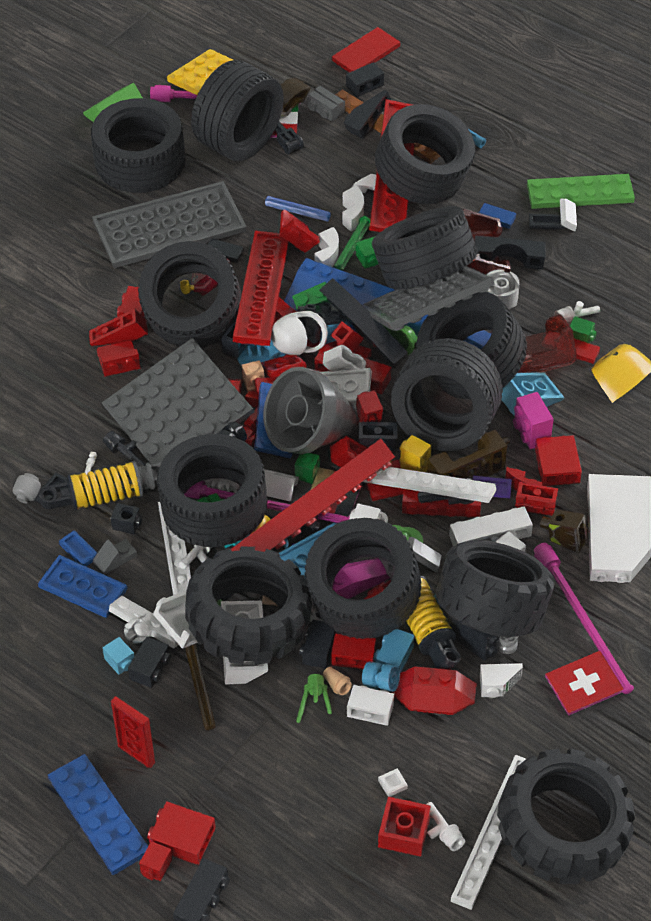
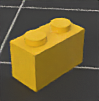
M411 435L400 446V466L402 469L426 472L428 469V459L431 458V445Z

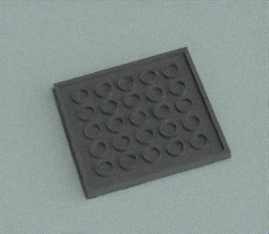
M465 266L442 279L422 286L393 290L362 304V306L369 311L374 320L391 330L397 331L404 328V325L409 322L416 323L420 321L421 317L427 314L430 316L438 313V310L443 307H452L456 304L455 302L461 299H470L474 293L488 291L489 287L494 285L491 277Z
M193 338L102 402L104 408L130 440L137 442L138 450L150 464L163 461L170 450L183 441L205 434H217L228 423H241L254 413L251 405Z

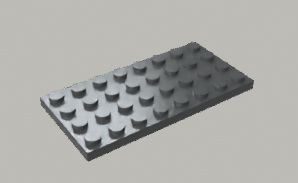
M224 181L92 217L113 268L149 259L162 248L173 243L185 241L207 243L212 238L218 240L247 232V227Z

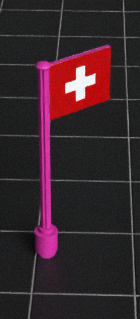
M547 543L539 544L534 549V557L550 571L599 650L545 674L546 679L568 716L622 692L624 694L631 693L634 689L633 685H630L560 572V559L550 545Z

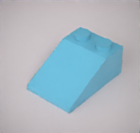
M545 372L517 373L502 388L501 400L508 407L509 411L515 415L514 407L518 397L538 392L546 407L562 401L564 396Z

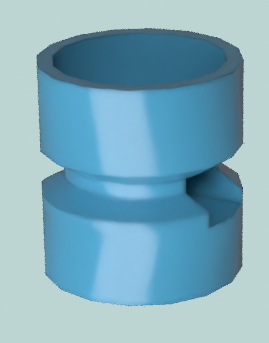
M370 661L365 664L362 673L363 686L375 690L380 688V690L394 692L397 689L400 680V671L397 665H382L381 663Z

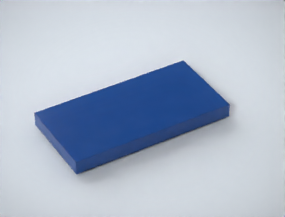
M61 555L57 557L38 583L39 588L105 618L111 613L109 612L110 604L123 596L128 589L126 584Z

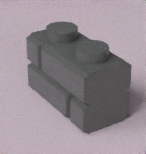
M322 86L317 87L315 91L310 92L307 96L309 109L315 110L323 118L333 122L345 113V101Z

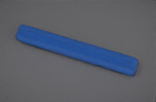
M267 196L265 199L266 206L286 210L326 222L331 217L329 211L272 196Z

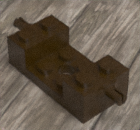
M496 430L487 432L478 440V450L466 457L459 458L453 462L446 452L433 455L428 459V469L425 473L462 479L469 478L472 480L473 476L489 477L505 470L507 444H510V440L507 436L501 438Z

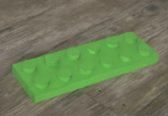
M629 174L527 180L531 209L560 207V199H567L576 206L634 203L635 199Z

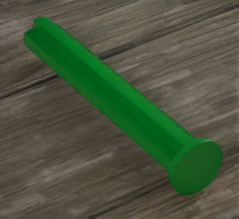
M362 216L359 219L360 223L334 265L336 269L342 271L345 269L356 250V242L362 240L370 226V218Z

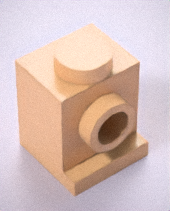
M260 360L242 364L243 381L248 392L250 390L256 391L254 381L256 378H264V370Z

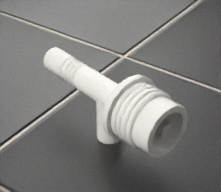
M578 301L574 311L570 306L555 311L554 320L558 325L571 324L575 316L581 317L599 313L600 307L594 306L582 309L584 304Z
M194 545V548L179 563V566L185 569L196 556L203 563L208 558L206 554L212 547Z
M432 802L427 803L426 805L431 806L430 815L437 823L436 827L427 832L430 838L433 839L439 835L440 840L451 851L460 849L464 845L465 839L462 837L459 827L455 824L448 825Z

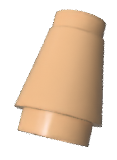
M332 667L324 670L323 676L336 694L345 695L350 691L352 683L349 677Z

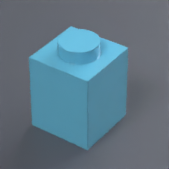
M120 637L103 647L104 659L118 675L128 671V667L134 659V652Z

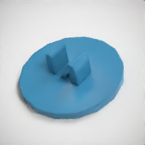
M248 344L237 360L241 365L258 360L264 362L270 360V354L264 346Z

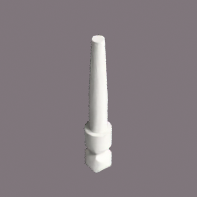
M90 452L89 454L90 458L87 460L84 472L86 475L94 466V459L97 458L96 452Z

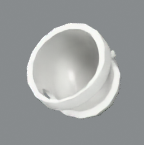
M311 311L290 313L276 321L272 328L271 338L273 345L281 353L300 355L303 352L308 353L321 349L327 341L328 331L324 320L318 314ZM298 317H312L321 326L322 340L318 346H307L306 330Z

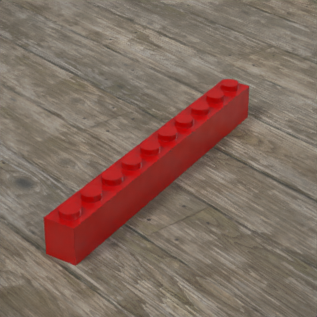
M379 439L231 548V551H238L241 546L255 547L256 551L265 552L266 549L271 550L274 547L278 550L286 544L285 539L291 536L293 539L302 532L300 530L302 526L306 524L309 527L317 521L315 517L321 513L324 516L332 510L331 505L333 503L340 504L347 498L345 494L349 491L355 493L362 487L360 483L364 480H367V482L371 481L377 476L376 471L380 468L384 471L391 466L392 463L390 461L395 456L383 440Z

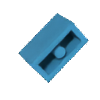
M399 629L384 635L382 640L383 646L381 650L377 649L374 661L382 665H397L401 673L414 648L415 635Z

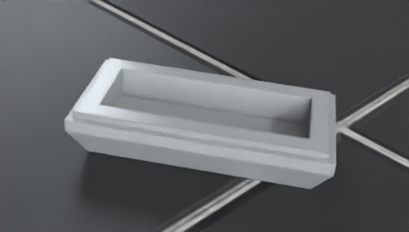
M409 537L408 541L412 546L416 560L434 572H438L442 555L419 540Z

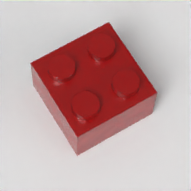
M388 797L378 835V847L421 856L430 821L431 806Z

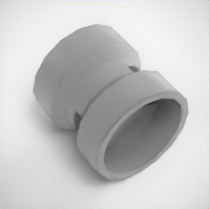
M500 636L498 643L499 651L504 654L514 653L517 650L519 636Z

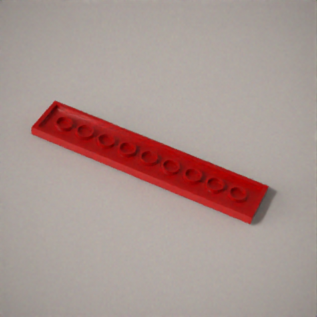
M386 99L381 137L393 114L412 104ZM415 143L404 144L407 151L413 156ZM376 170L369 230L381 232L393 224L406 219L408 200L391 191L382 181Z
M255 231L233 334V342L270 346L289 241L283 239L279 233Z

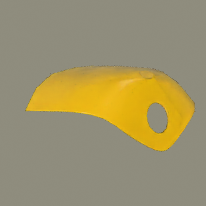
M621 344L599 359L591 370L613 403L651 372V360L633 346Z

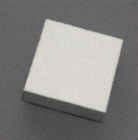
M398 768L378 777V781L388 797L402 792L408 787Z

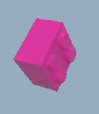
M538 392L518 397L514 407L515 418L513 419L515 429L520 431L522 441L528 445L529 449L535 448L536 438L551 437L553 417Z

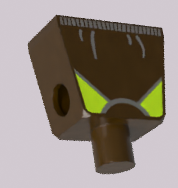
M556 510L551 518L543 516L540 521V528L549 530L551 542L580 553L587 541L584 514Z

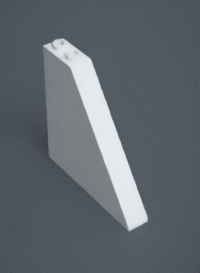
M589 474L587 500L590 581L631 582L651 558V477Z

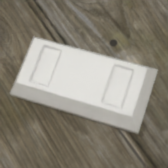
M560 199L561 225L575 232L577 227L576 205L567 199Z

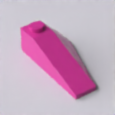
M379 558L349 563L342 567L336 575L332 590L338 595L350 599L390 577L387 575L386 569Z

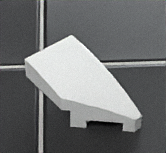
M370 174L355 182L352 187L357 185L363 193H366L367 189L374 191L376 175Z

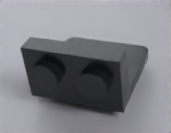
M329 302L306 304L305 306H298L297 312L311 311L318 314L324 320L326 326L340 324L342 321L346 322V318ZM298 317L306 330L307 338L312 343H318L321 333V326L312 317Z

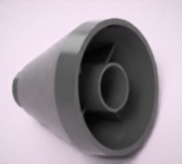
M293 367L286 370L274 381L265 400L263 417L267 436L275 447L285 452L295 454L310 453L344 438L352 433L358 425V414L353 406L331 381L317 370L304 367Z

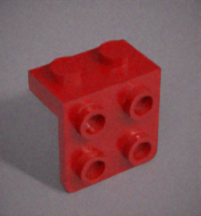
M286 210L281 212L279 235L283 239L288 240L304 253L320 243V237L310 231L306 224Z
M124 341L97 348V355L104 377L140 369L139 353L137 349H134L132 341Z

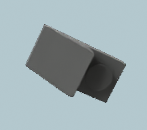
M108 539L93 559V562L105 575L137 557V551L127 539L116 545H113Z

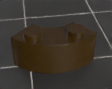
M297 78L286 79L280 84L284 97L281 115L288 116L296 105L305 101L311 87Z

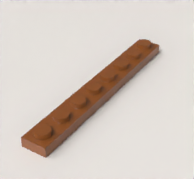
M343 89L335 94L345 101V111L349 114L354 108L364 103ZM383 114L379 116L372 126L373 129L380 133L382 130ZM414 144V154L431 164L440 157L431 148L421 144Z

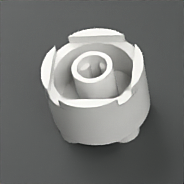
M504 270L489 272L487 276L493 279L494 285L490 286V289L486 292L502 299L508 309L515 307L519 294L518 277L512 272L510 274L505 273Z

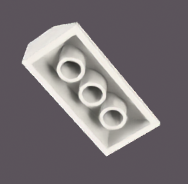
M262 601L221 602V608L234 616L248 619L263 618ZM223 656L225 684H246L268 672V663L255 665L254 661H244L243 665L229 663L228 658Z

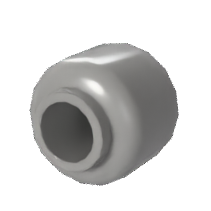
M29 473L18 476L13 487V493L17 496L16 499L22 503L34 501L41 488V483L38 481L39 478Z

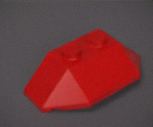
M413 667L400 673L398 687L392 693L394 698H397L410 711L454 715L469 705L475 704L476 683L457 670Z

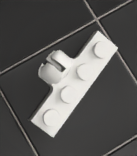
M123 596L110 604L109 612L128 622L125 624L124 634L129 641L133 640V643H141L146 637H154L172 648L179 645L152 612Z

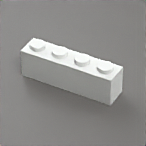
M524 506L451 524L449 537L453 546L475 540L496 542L508 531L518 539H522L532 535L533 524Z

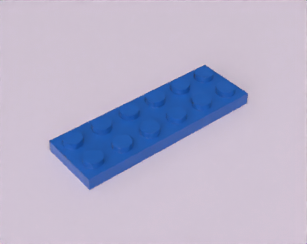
M85 754L48 774V779L112 875L142 859L148 845Z

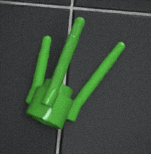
M320 674L310 675L308 677V684L304 685V694L296 720L297 723L301 721L309 692L313 695L315 703L318 702V696L323 693L328 714H332L327 685L324 684V677Z

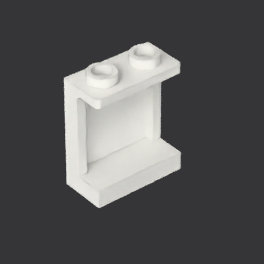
M186 591L177 592L173 596L160 599L153 613L182 649L198 643L189 630V624L185 619Z

